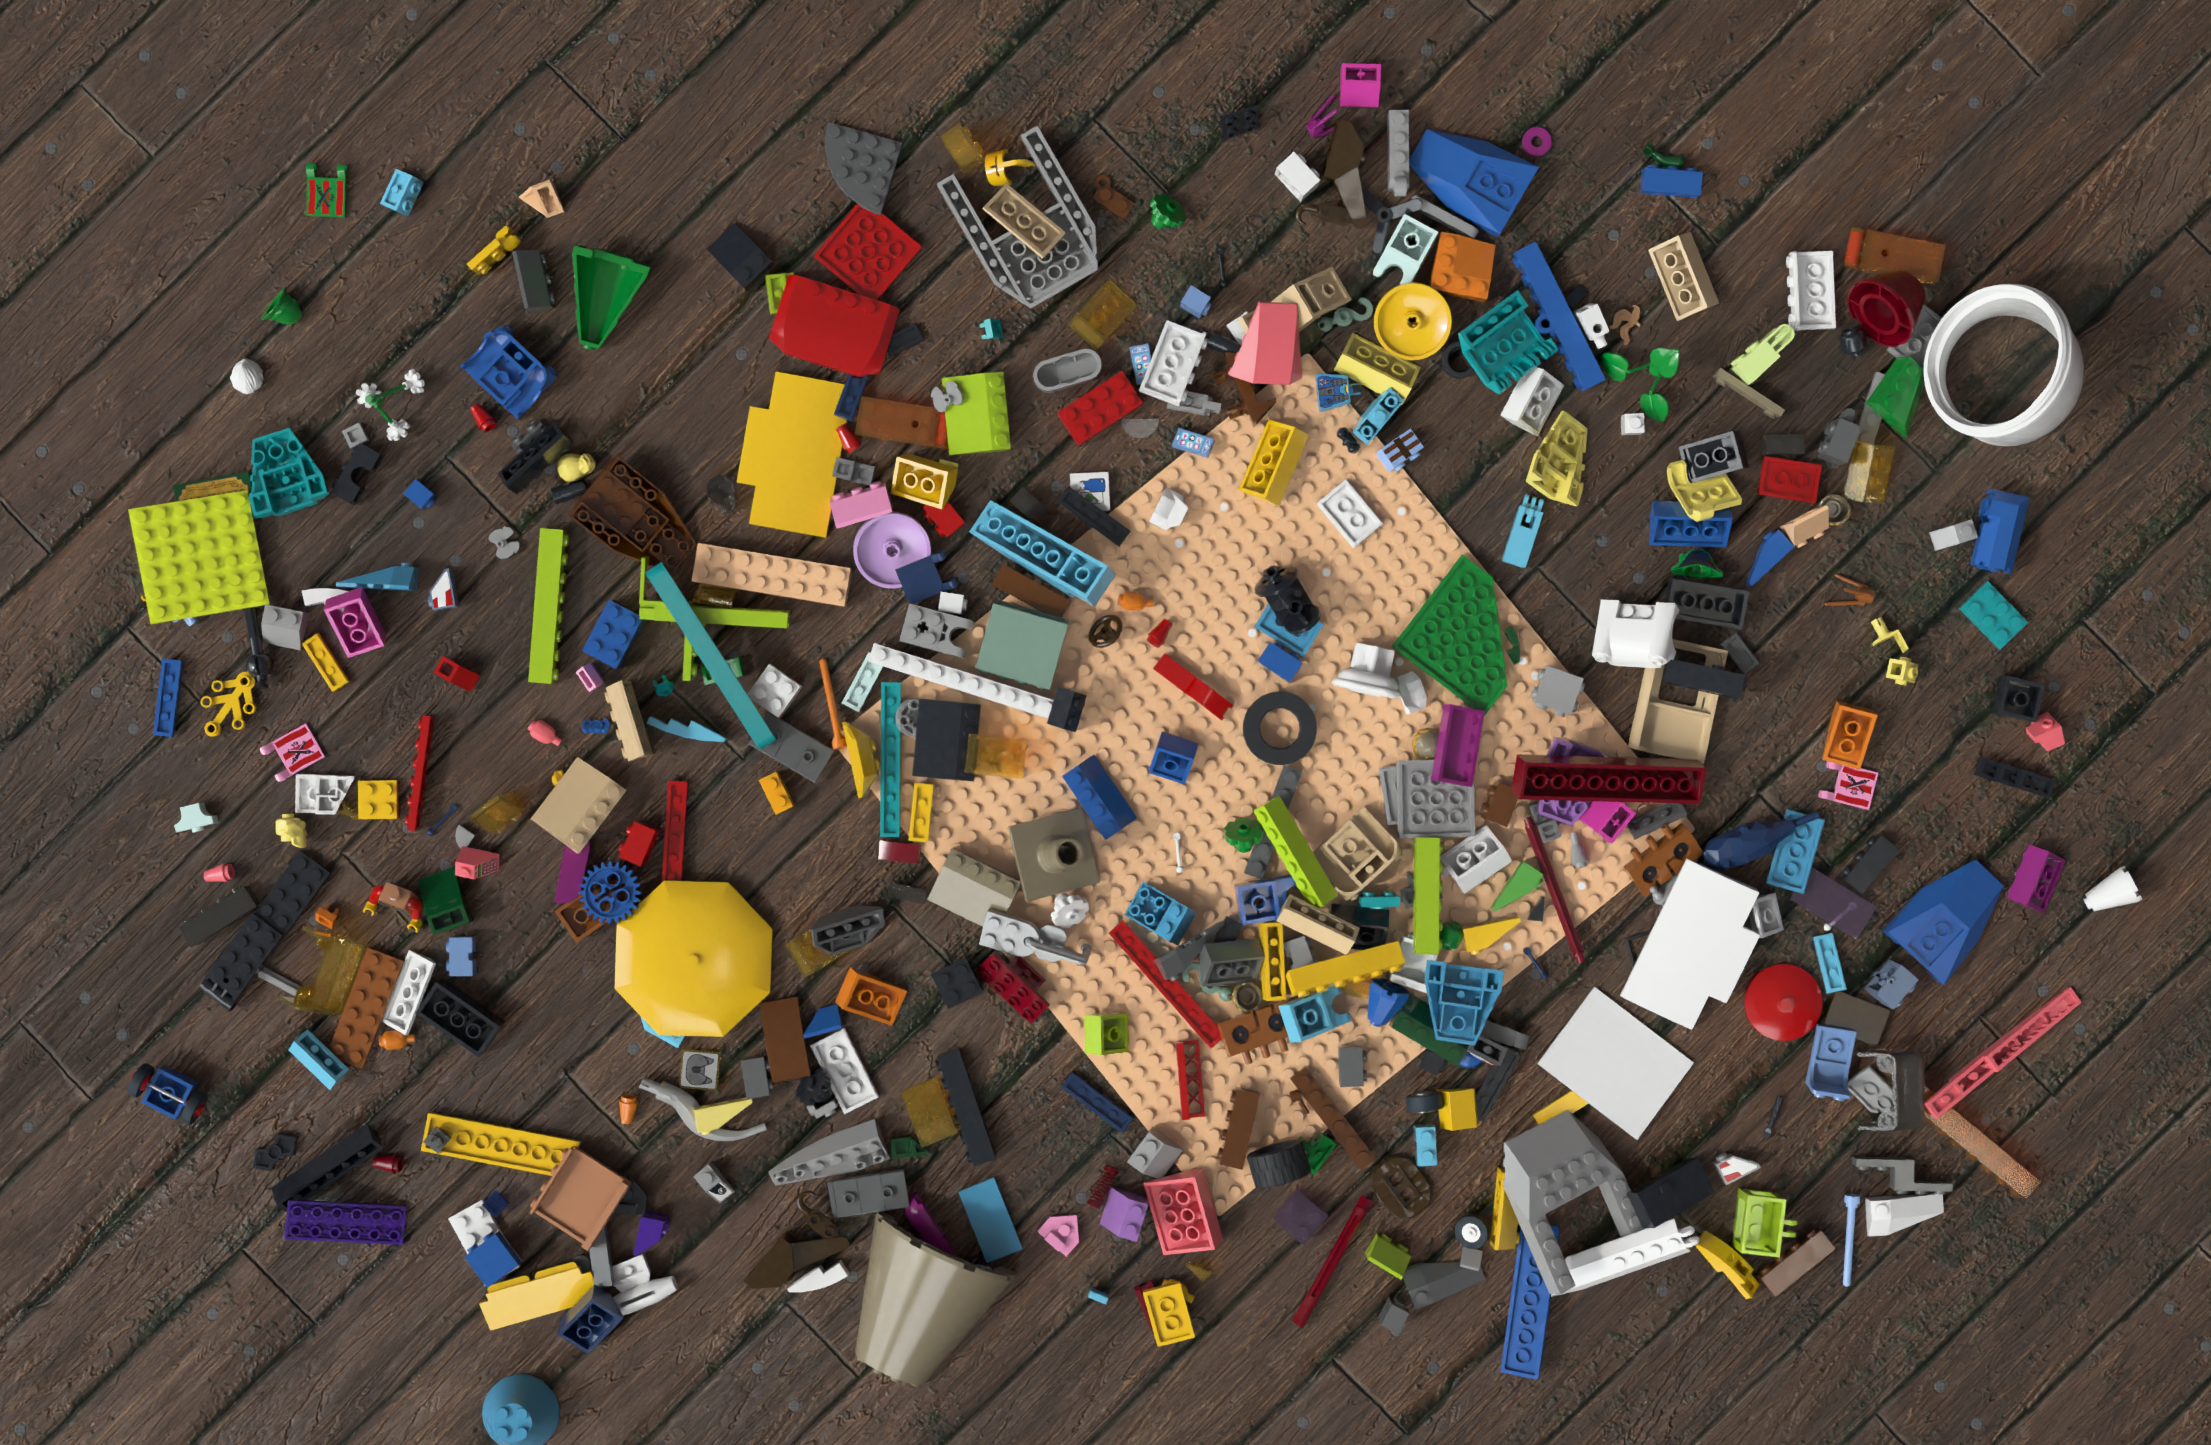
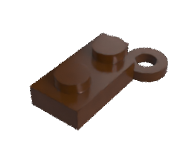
M1098 176L1095 181L1098 190L1092 197V200L1122 220H1125L1135 203L1110 187V179L1107 176ZM1100 180H1105L1107 184L1100 186L1099 182Z

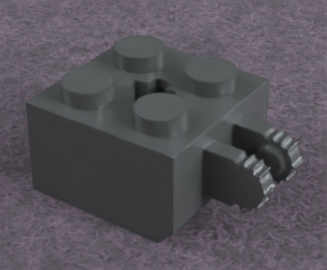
M1852 408L1844 409L1838 419L1826 425L1824 430L1826 436L1824 441H1821L1818 445L1817 452L1819 454L1817 458L1838 466L1848 463L1860 432L1859 426L1853 423L1856 413Z

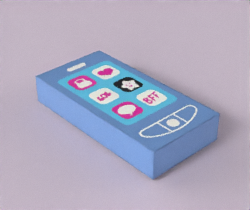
M1148 344L1129 347L1137 386L1142 384L1151 361Z
M1178 428L1172 447L1209 458L1215 440Z

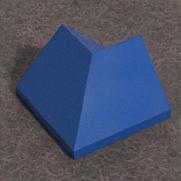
M838 1004L819 1008L804 1033V1039L843 1028L845 1022Z

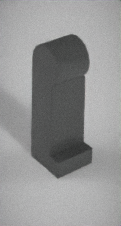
M1486 1020L1480 1034L1487 1039L1526 1050L1530 1036L1490 1020Z

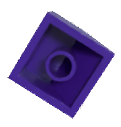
M646 1211L641 1216L633 1255H639L660 1241L663 1236L667 1235V1232L669 1233L671 1221H668L669 1215Z

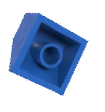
M1161 732L1148 773L1185 785L1198 743Z

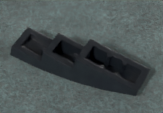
M1984 757L1978 758L1974 771L1975 776L2049 799L2055 783L2053 779Z

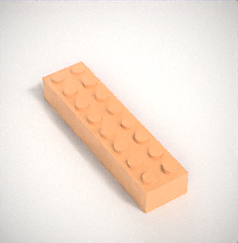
M698 543L692 581L846 607L852 569Z

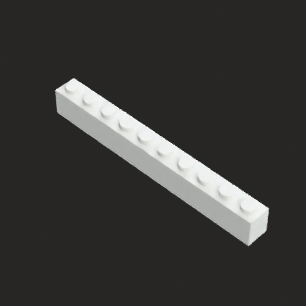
M875 643L868 662L1045 718H1049L1054 701Z

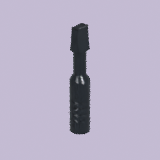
M1777 1096L1768 1127L1764 1132L1763 1137L1768 1139L1772 1134L1774 1122L1778 1118L1784 1098Z

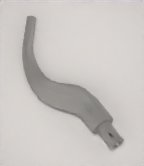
M643 1077L639 1086L640 1089L656 1094V1099L672 1105L686 1126L703 1138L714 1141H734L768 1130L766 1123L742 1131L718 1128L713 1130L711 1134L702 1135L701 1132L698 1133L696 1130L693 1107H698L699 1104L693 1096L665 1081H662L660 1084Z

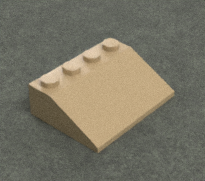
M622 680L606 687L607 692L604 694L607 703H611L612 711H610L613 722L616 721L618 726L616 734L618 739L622 740L624 746L621 748L624 759L627 758L629 762L653 755L631 681Z
M577 757L531 817V820L578 854L626 790Z

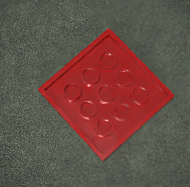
M857 203L814 254V257L857 294L879 300L922 249V246L883 213L881 216L871 213L860 207Z

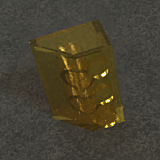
M1856 441L1852 451L1851 463L1848 467L1847 482L1844 486V498L1860 502L1884 503L1896 446L1869 441Z

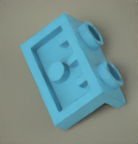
M396 169L380 204L408 217L421 191L423 181Z

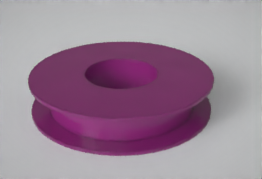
M1533 127L1524 134L1522 147L1528 155L1540 157L1550 149L1551 136L1545 129ZM1533 137H1539L1542 140L1540 147L1532 145L1531 140Z

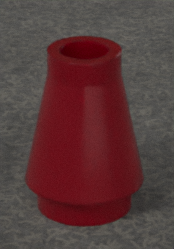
M398 1155L375 1156L373 1168L393 1174L400 1173L403 1168V1158Z

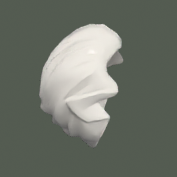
M248 358L236 363L230 376L233 387L243 394H252L258 390L264 380L263 370L259 364Z

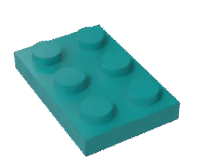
M1988 581L1982 584L1958 608L1998 649H2002L2028 623Z

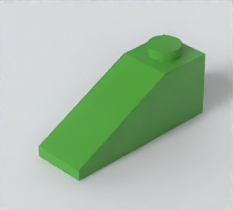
M1521 861L1490 909L1495 912L1533 891L1534 888L1538 889L1543 882L1542 876L1544 874L1526 862Z

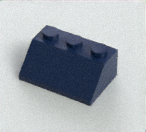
M594 1284L560 1319L557 1335L589 1354L616 1327L624 1316L612 1296Z

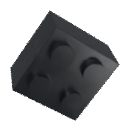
M2001 676L1992 714L2025 722H2036L2045 685L2011 676Z
M967 956L931 974L948 1009L984 991Z

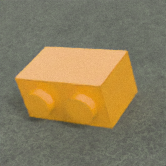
M779 771L759 780L775 815L795 806Z

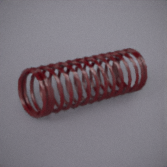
M1105 1165V1168L1103 1169L1113 1174L1114 1176L1109 1175L1104 1171H1102V1173L1110 1176L1112 1179L1102 1174L1100 1175L1108 1179L1109 1181H1106L1103 1178L1099 1177L1100 1180L1108 1183L1109 1185L1097 1180V1182L1105 1185L1107 1188L1096 1183L1097 1186L1105 1189L1106 1191H1103L1095 1186V1189L1102 1191L1104 1193L1102 1194L1093 1189L1095 1193H1098L1103 1197L1091 1193L1092 1195L1100 1198L1101 1200H1098L1093 1196H1090V1198L1098 1201L1099 1203H1096L1091 1199L1087 1200V1203L1097 1209H1100V1205H1102V1202H1104L1103 1199H1105V1196H1107L1106 1193H1108V1190L1110 1189L1109 1187H1111V1184L1115 1180L1113 1177H1116L1115 1174H1118L1119 1172L1117 1169L1109 1165Z

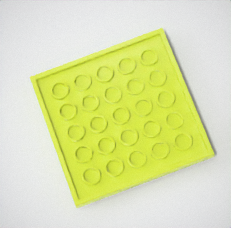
M247 490L128 509L151 625L264 606L265 604L270 605Z

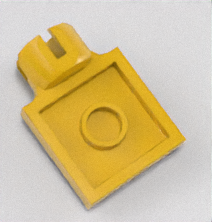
M504 226L496 233V238L470 260L467 265L478 275L486 274L492 268L491 265L495 261L499 262L506 256L505 252L514 250L521 243L520 238L517 235H512L513 230L510 227Z

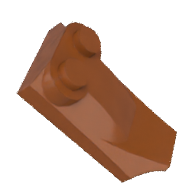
M614 879L610 880L612 885H615L618 880ZM600 884L595 885L593 888L596 895L602 890ZM620 886V887H618V888L615 889V890L608 889V890H609V893L606 894V895H604V896H602V897L597 898V899H596V902H599L601 899H603V898L606 897V896H611V897H613L612 893H613L614 891L618 890V889L623 888V887ZM623 891L620 893L619 898L624 902L627 900L628 895ZM581 894L571 902L555 910V913L576 943L604 925L600 923V917L595 921L593 920L594 914L587 915L589 909H582L586 903L579 901L581 898H584V895ZM605 901L603 903V910L608 911L611 908V904L609 901Z

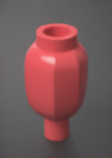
M533 720L528 727L530 735L544 744L552 742L558 746L562 741L556 736L555 730L542 720Z

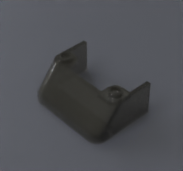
M1865 1049L1857 1052V1056L1876 1057L1878 1069L1884 1073H1892L1893 1111L1881 1113L1878 1117V1122L1864 1123L1859 1126V1130L1898 1131L1922 1127L1925 1123L1924 1058L1922 1054L1917 1051Z

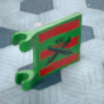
M307 163L306 216L346 218V179L348 167L341 164L337 165L338 178L316 177L317 165Z

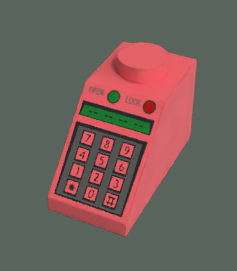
M462 846L455 861V875L476 879L498 871L500 854Z

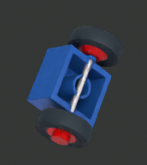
M143 1063L133 1073L127 1093L138 1098L148 1088L141 1103L174 1120L181 1118V1121L184 1123L193 1124L203 1113L208 1098L205 1092L197 1090L200 1083L166 1065L158 1068L151 1081L154 1067Z

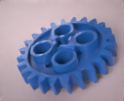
M609 861L608 867L604 862L601 863V868L595 865V872L588 870L589 878L583 876L586 883L580 884L584 891L578 892V894L584 895V898H581L579 901L586 903L582 909H589L587 915L594 914L593 920L595 921L600 917V923L603 924L606 919L608 924H612L613 919L616 923H620V917L626 921V914L633 916L631 909H638L635 902L642 901L637 898V895L643 894V892L637 891V888L642 885L635 883L639 877H632L634 871L630 870L627 872L628 866L624 865L621 868V863L619 862L614 867L612 861ZM616 874L618 876V882L615 885H612L610 882V878L612 875ZM623 883H625V887L618 889L612 893L613 897L606 896L599 902H596L597 898L609 893L608 889L615 890L618 887H620ZM600 884L602 890L596 895L593 888L595 885ZM626 891L628 898L622 902L619 898L620 893ZM605 901H609L611 904V908L608 911L603 910V903Z

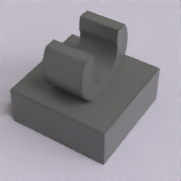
M436 1126L423 1142L439 1154L452 1137Z

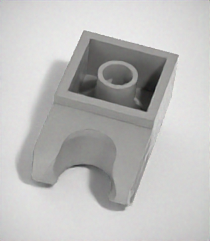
M909 604L899 641L958 658H965L966 652L952 644L951 635L956 629L970 630L973 628L974 622L966 618ZM926 623L928 630H924V633H921L922 631L919 628Z

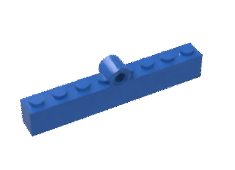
M1534 242L1516 251L1513 254L1514 258L1512 261L1517 269L1520 268L1523 274L1521 279L1525 286H1529L1531 290L1530 297L1540 308L1538 310L1540 316L1534 321V326L1540 335L1550 334L1552 338L1556 339L1558 352L1560 355H1564L1566 359L1564 362L1569 372L1572 371L1575 377L1573 382L1576 388L1581 389L1583 392L1606 380L1537 243ZM1541 321H1546L1548 328H1543Z

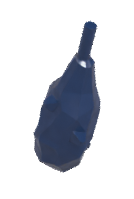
M1815 811L1794 820L1789 818L1770 822L1756 821L1728 830L1707 842L1703 852L1704 863L1719 871L1751 863L1771 853L1779 842L1796 831V827L1819 819V813Z

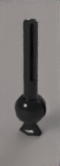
M256 607L244 609L252 655L246 661V669L252 677H257V682L260 683L259 690L268 689L266 681L267 676L273 670V661L268 654L263 653Z

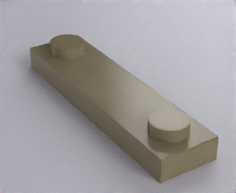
M1722 368L1717 369L1713 377L1716 378V382L1719 385L1730 387L1765 410L1764 413L1770 418H1779L1784 413L1785 409Z

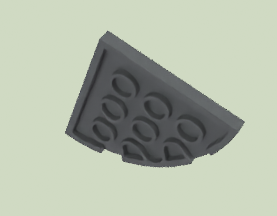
M828 122L825 134V152L827 163L835 182L844 194L858 203L860 207L881 216L902 148V142Z

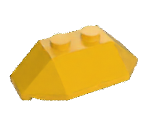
M842 722L858 798H862L876 779L878 770H881L879 759H875L874 751H877L875 740H871L869 735L849 722Z

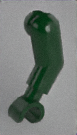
M1647 142L1646 147L1643 149V154L1646 157L1653 156V159L1665 168L1669 166L1681 168L1686 161L1685 157L1681 154L1675 157L1665 156L1660 151L1657 152L1654 145L1650 142Z

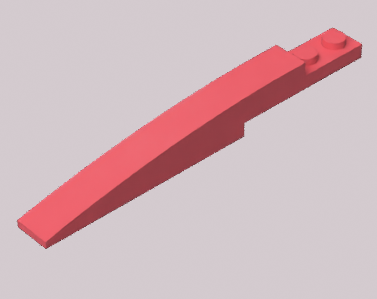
M2068 987L1948 1079L1949 1082L1923 1104L1934 1119H1938L1991 1074L2000 1071L2082 1003L2073 989Z

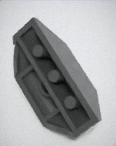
M855 905L820 916L811 928L813 946L830 956L865 946L877 934L879 929L885 926L883 908Z

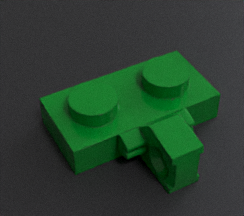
M1322 1132L1315 1140L1311 1138L1309 1142L1301 1136L1298 1139L1303 1141L1311 1173L1315 1175L1337 1143Z

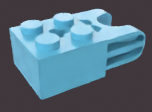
M1332 986L1322 993L1315 991L1306 997L1297 998L1278 1006L1290 1043L1305 1041L1352 1020L1349 1013L1337 1014L1332 1008V1000L1335 996L1342 993L1341 987L1335 988V986Z

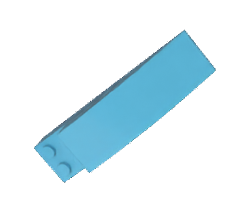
M991 500L969 531L996 551L1072 598L1076 596L1094 607L1116 575L1109 566Z

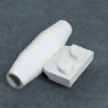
M644 1254L612 1266L615 1281L614 1287L621 1292L612 1298L623 1315L655 1304L678 1290V1284L674 1276L650 1280L651 1270Z

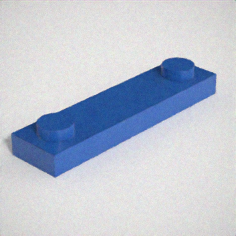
M162 658L153 735L174 737L183 670V661Z

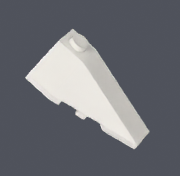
M1934 1193L1865 1197L1867 1236L1889 1235L1944 1213L1943 1195Z

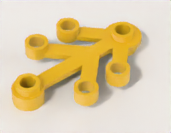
M248 672L240 673L234 680H216L212 683V689L215 692H221L224 688L236 687L232 694L202 697L200 702L205 708L225 703L215 719L206 723L204 730L208 736H218L221 733V723L231 709L234 715L233 728L241 730L245 727L239 701L242 693H244L246 702L243 706L244 712L247 714L255 713L256 705L253 702L251 689L255 686L256 680ZM244 678H247L248 683L246 685L242 683V680ZM218 682L221 684V688L219 690H217L215 687V685ZM207 698L210 700V704L208 706L204 703L205 699ZM248 705L253 707L251 712L247 710ZM238 720L242 723L239 728L236 726ZM211 725L215 727L214 732H210L209 727Z

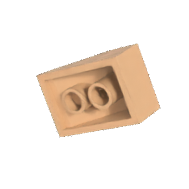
M1825 505L1812 509L1780 526V529L1784 536L1794 546L1796 545L1799 548L1808 543L1807 539L1811 537L1816 539L1825 534L1824 530L1829 528V508Z

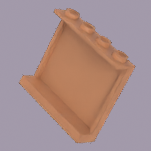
M574 1145L570 1149L566 1148L560 1158L563 1160L560 1165H555L550 1173L553 1175L550 1181L546 1180L540 1189L543 1191L540 1197L536 1196L532 1201L530 1214H538L581 1242V1247L588 1251L593 1247L632 1182Z

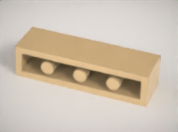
M1291 894L1283 904L1277 918V922L1346 955L1355 943L1360 929Z

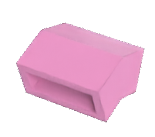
M589 663L576 671L589 692L605 684L593 663Z

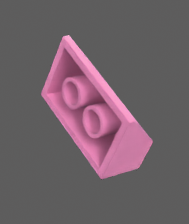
M874 482L865 489L857 487L852 489L851 493L844 494L841 492L833 495V498L830 499V506L836 528L891 513L892 503L886 483Z

